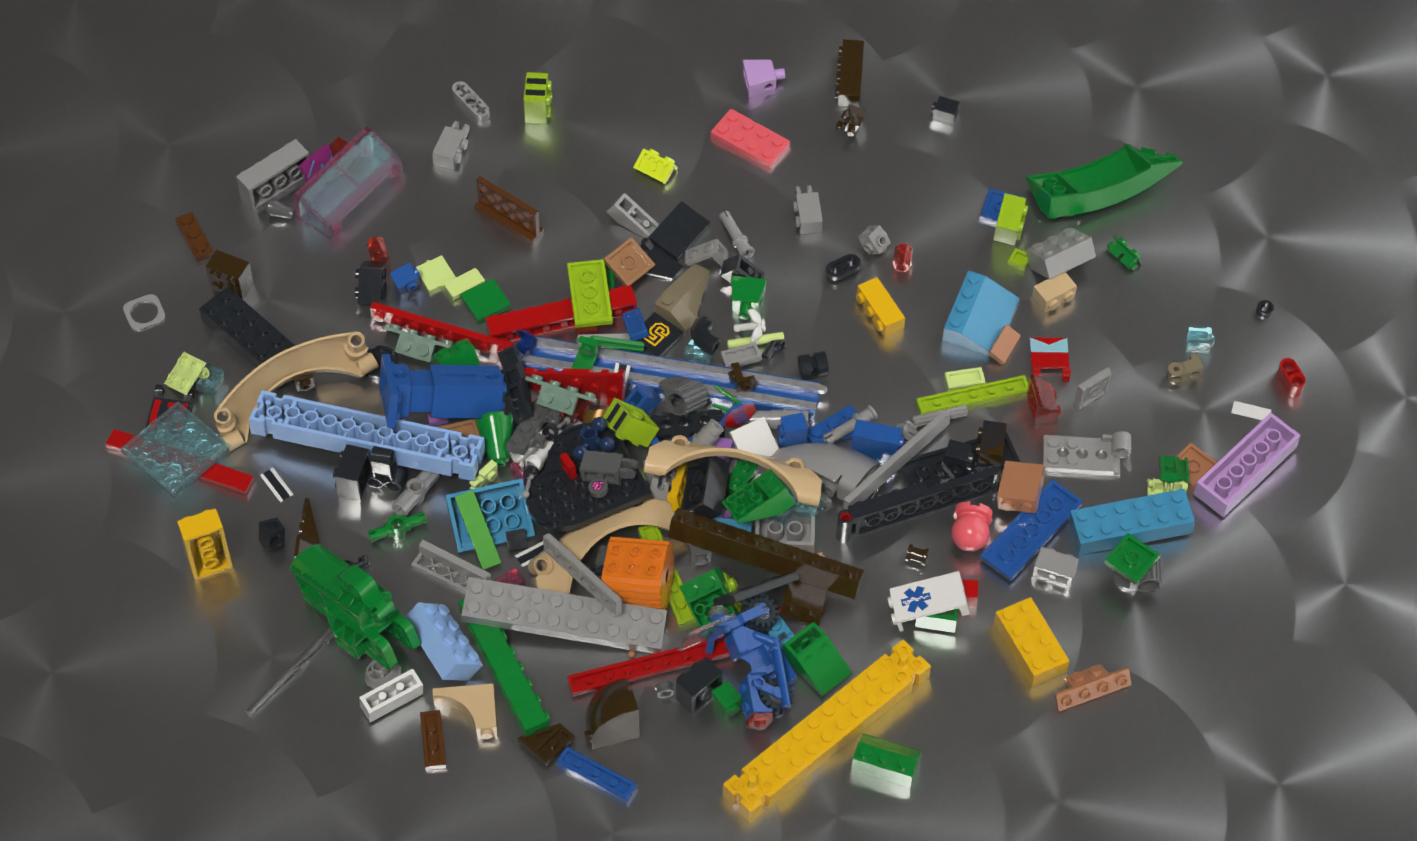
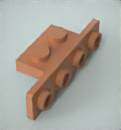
M1099 664L1080 672H1074L1064 677L1068 689L1055 693L1056 706L1058 711H1063L1131 685L1130 671L1125 667L1108 673Z

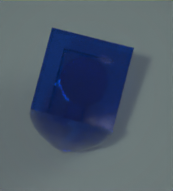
M516 330L521 340L515 346H517L522 360L525 356L527 357L531 354L538 339L527 331Z

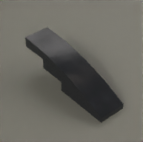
M513 345L497 354L503 367L500 371L503 373L504 382L506 383V398L515 422L520 423L533 417V408L528 382L525 380L524 367L517 346Z

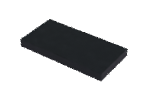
M796 572L774 576L713 598L714 606L735 603L799 580V576Z

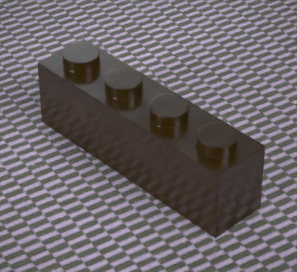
M843 39V46H839L838 57H842V59L838 60L837 71L841 72L837 74L836 85H839V88H836L835 99H838V106L860 105L864 41Z

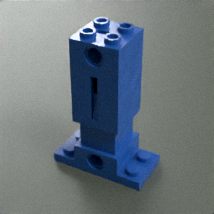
M382 354L379 390L387 428H395L396 420H399V417L408 418L409 412H430L431 418H483L482 414L504 411L503 395H506L507 389L506 383H503L504 375L500 373L499 366L430 365V370H408L407 364H394V362H391L390 354Z

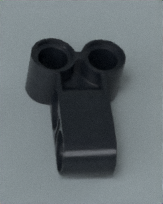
M373 446L370 455L371 468L366 479L367 484L376 488L385 486L391 491H400L407 474L406 470L397 466L393 449Z

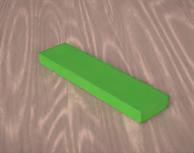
M471 490L456 496L455 501L482 569L486 570L501 564L474 491Z

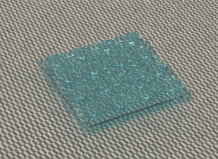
M176 402L120 448L124 456L174 498L231 450V445L180 402Z

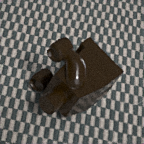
M849 104L841 116L845 122L838 121L836 129H844V131H847L848 136H854L865 117L866 109Z

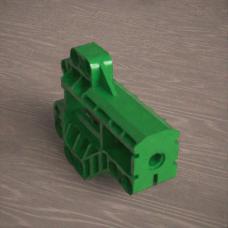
M321 544L310 545L295 557L289 568L294 573V579L300 587L299 590L303 598L309 605L327 617L338 646L350 655L359 659L364 654H367L383 667L391 670L398 661L391 645L379 634L380 632L385 630L390 634L391 638L395 637L404 647L408 646L412 650L421 645L412 623L401 614L400 610L395 608L391 600L393 597L390 591L376 583L367 572L354 564L350 566L342 558L337 557Z

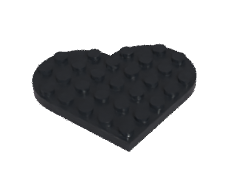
M592 423L574 425L562 431L553 440L554 443L550 450H548L547 459L550 469L542 472L532 482L529 497L526 498L528 512L534 522L545 529L557 532H570L653 497L638 468L632 469L636 472V476L633 479L622 478L620 485L608 484L609 491L605 496L595 498L590 495L588 488L590 482L582 481L579 470L582 460H577L574 457L573 450L576 446L582 445L581 429L585 426H592ZM607 426L604 431L598 432V436L601 439L606 436L611 437L615 442V446L610 452L601 450L600 446L595 451L623 454V458L633 459L623 440L615 436L616 432ZM565 452L575 464L578 477L573 480L568 477L561 465L560 455Z

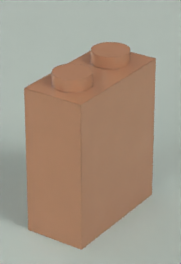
M1005 461L997 494L998 509L1037 513L1045 479L1044 465Z

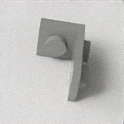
M716 238L687 249L685 252V264L690 266L712 257L722 267L723 261L728 259L729 250Z

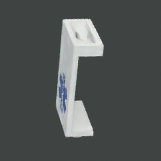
M959 571L890 588L891 596L888 597L890 609H894L891 617L893 624L898 625L900 632L904 631L902 622L958 608L962 616L970 614Z

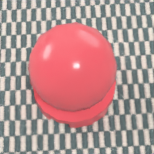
M967 501L955 506L953 513L955 521L951 528V536L953 542L961 550L967 552L978 551L986 545L989 539V525L992 522L993 512L982 503H980V506L970 505L971 501Z

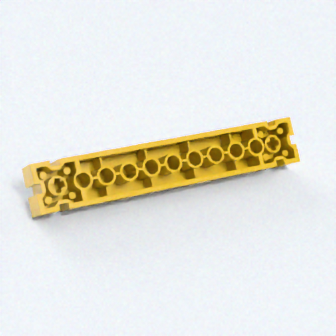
M904 639L891 648L890 656L886 653L743 767L739 778L734 775L723 784L722 795L733 806L738 803L739 812L751 823L762 814L764 805L768 808L771 807L911 693L913 684L918 687L928 679L931 665L920 655L917 658L914 657V649Z

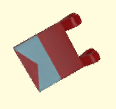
M1030 337L1032 381L1040 380V369H1062V381H1070L1071 369L1067 338Z

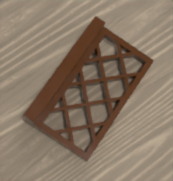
M479 176L476 179L478 202L474 205V208L477 212L532 245L544 234V229L539 226V212L483 177Z

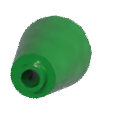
M503 411L482 414L483 418L478 419L477 417L475 419V425L480 437H484L485 451L489 462L493 460L497 463L498 467H503L509 462L510 452L506 451V444L512 436L513 415L509 413V416L504 415Z

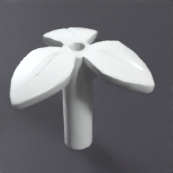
M749 309L747 311L753 322L735 324L734 331L753 330L750 342H756L762 337V331L765 332L766 330L764 318L761 319L757 311Z

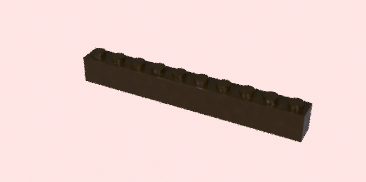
M677 508L671 518L669 538L779 575L796 572L799 576L797 581L854 600L860 590L864 570L855 566H850Z

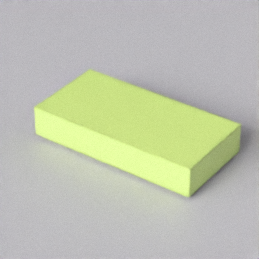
M474 268L445 283L444 288L454 301L461 297V293L484 283L485 279Z
M982 367L944 372L948 391L986 383Z

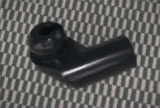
M786 340L770 341L761 355L762 358L770 360L773 353L785 350L787 347Z
M362 555V558L359 557L357 563L350 560L345 561L350 566L354 564L362 570L367 569L370 565L369 558L366 555Z

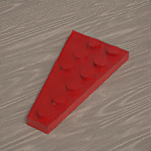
M524 368L526 376L532 377V374L543 377L542 381L548 383L550 380L561 383L560 387L567 389L569 385L578 388L579 393L591 392L596 394L597 399H600V403L579 398L581 401L606 407L610 406L614 398L624 401L625 370L609 373L608 369H602L601 372H593L591 369L563 368L562 371H554V368H547L546 371H539L536 368ZM527 381L530 389L540 392L542 385Z

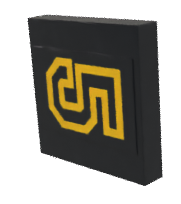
M654 312L644 322L649 336L636 341L643 342L644 349L652 355L662 357L683 336V331Z

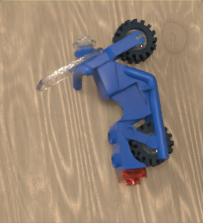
M763 594L750 597L744 603L740 614L737 616L735 613L727 615L729 613L728 608L723 605L713 606L708 612L709 617H711L710 623L688 633L677 646L678 650L682 651L707 639L706 653L712 654L716 639L726 637L724 641L733 661L742 659L751 667V672L739 683L738 690L742 698V712L745 716L747 728H755V730L766 729L773 721V715L774 718L782 717L794 702L792 700L794 694H791L793 689L792 687L788 689L790 684L786 679L780 642L772 636L763 634L764 631H769L778 620L779 610H776L778 606L777 604L773 605V599L768 600L769 596L766 595L763 598Z

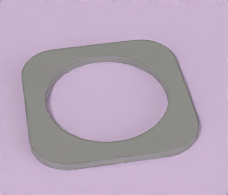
M153 294L134 299L123 306V311L130 327L136 331L159 324L166 317L158 297ZM140 302H151L156 305L158 313L152 321L138 323L131 317L132 308Z

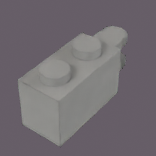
M454 121L451 127H444L432 153L434 165L454 170L456 164L460 163L461 153L463 150H466L468 140L466 139L470 128L468 124H464L462 130H458L459 122Z
M808 185L806 193H801L800 186H796V201L793 202V212H797V216H795L796 227H799L800 234L821 233L823 219L818 192H812L811 185Z

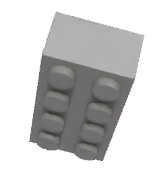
M295 139L285 144L284 147L276 152H272L263 160L256 162L252 167L242 171L236 176L241 200L254 212L267 204L271 199H275L303 181L304 178L299 165L310 157L309 152Z

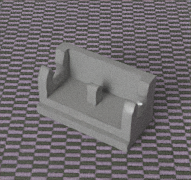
M676 467L672 469V473L653 476L650 489L653 498L667 501V494L672 488V479H675Z

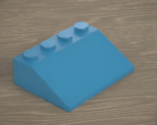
M968 270L945 324L942 340L989 355L987 353L1003 326L1010 324L1020 298L987 276Z
M523 478L471 489L474 491L494 545L507 542L505 536L507 531L525 528L526 538L535 536L526 498L522 497V492L525 491ZM471 490L445 495L458 553L474 549L455 501L456 496Z

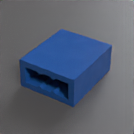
M857 419L853 431L851 449L863 453L876 461L886 462L903 446L905 437L901 436L902 428Z

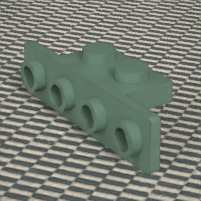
M391 323L389 327L383 326L385 330L400 334L395 348L396 353L426 362H431L437 345L448 348L454 343L445 339L442 342L435 341L436 337L425 334L424 337L418 336V331L407 329V332L401 331V326Z
M532 374V377H525L527 381L542 385L536 404L574 416L579 398L600 403V399H597L594 393L586 391L585 394L578 392V388L569 385L566 389L560 387V382L550 380L548 383L542 381L543 377Z

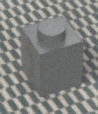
M688 544L691 565L711 563V551Z

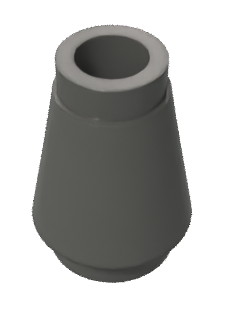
M271 199L266 213L273 217L292 219L295 209L278 199Z

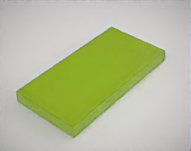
M604 259L567 263L575 328L613 324Z

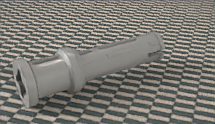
M729 211L722 212L719 218L733 240V247L744 258H751L755 250L753 247H750L747 236L742 235Z
M867 405L863 411L858 414L854 413L850 420L823 435L824 442L833 444L854 431L857 419L868 422L876 421L878 419L876 411L871 405Z

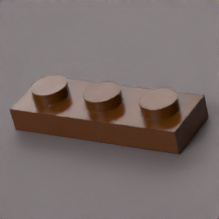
M193 212L175 218L197 263L212 257L214 252Z

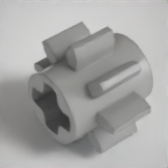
M908 420L905 421V424L901 422L896 426L897 428H902L901 436L905 437L903 445L918 433L916 430L917 426Z

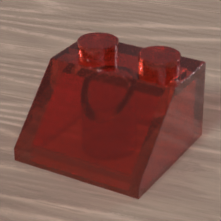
M1034 374L1030 375L1026 397L1034 426L1056 425L1058 418L1061 416L1060 405L1056 404V390L1052 389L1051 382Z

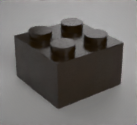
M216 250L206 265L210 288L216 292H221L228 286L244 300L254 284L250 262Z

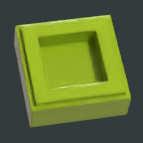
M1015 248L1007 265L1024 272L1029 264L1027 253Z

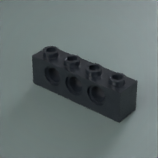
M710 409L701 412L693 411L683 416L672 413L662 416L652 415L650 418L659 427L655 437L662 442L664 440L670 441V434L690 432L691 437L701 430L704 426L701 424H707L710 419L720 422L723 418L722 410ZM723 427L724 431L719 437L725 438V427Z

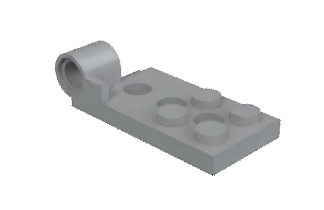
M1124 431L1115 432L1113 435L1102 434V438L1043 436V465L1045 472L1120 476V458L1131 455V435ZM1063 451L1067 453V456L1060 457L1057 453ZM1084 453L1087 457L1079 458L1077 454ZM1103 454L1106 458L1101 460L1096 455Z

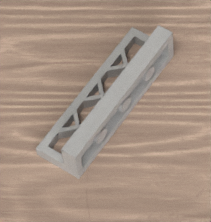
M422 540L419 544V554L411 564L412 568L466 594L465 586H467L468 577L491 581V574L425 540ZM424 557L431 561V565L422 566L419 562ZM444 567L448 570V573L440 575L436 573L435 569ZM460 575L464 577L465 582L457 584L453 582L452 577Z

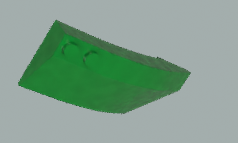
M1124 143V147L1090 163L1057 172L1026 175V181L1040 211L1048 218L1056 219L1061 216L1071 217L1075 214L1099 210L1126 200L1151 187L1181 166L1183 161L1173 153L1166 152V155L1157 154L1154 149L1142 147L1141 150L1134 149L1130 144Z

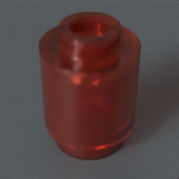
M380 237L371 238L366 247L372 261L388 262L390 253L384 239Z
M901 243L895 246L893 265L895 270L900 272L908 271L912 263L913 248L906 243Z

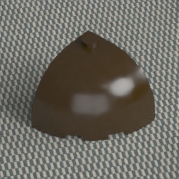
M618 679L604 685L594 694L588 705L585 719L587 731H584L586 743L591 744L592 750L639 738V708L633 691L628 688L629 682L627 679Z

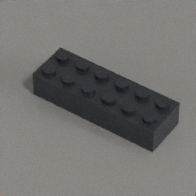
M228 286L199 308L202 322L254 368H257L274 355L295 346Z

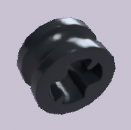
M1268 300L1260 301L1256 308L1257 316L1262 319L1270 318L1274 305Z

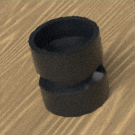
M825 351L815 352L813 356L809 354L798 355V368L802 380L813 378L814 375L818 377L829 375V365Z

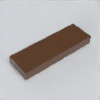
M440 710L420 712L425 769L446 768Z

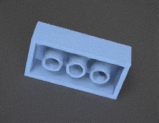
M418 602L405 618L414 626L421 647L442 680L469 681L483 664L479 659V655L470 646L468 638L461 632L459 624L452 618L449 609L444 604Z

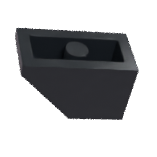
M738 254L723 261L720 276L731 283V276L764 279V272Z

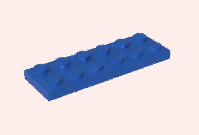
M1052 479L1041 492L1037 513L1021 512L980 555V560L1009 581H1012L1041 550V547H1044L1069 520L1070 510L1079 509L1083 505V501Z

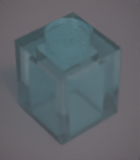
M1189 326L1186 336V352L1209 354L1210 347H1214L1215 342L1212 328Z

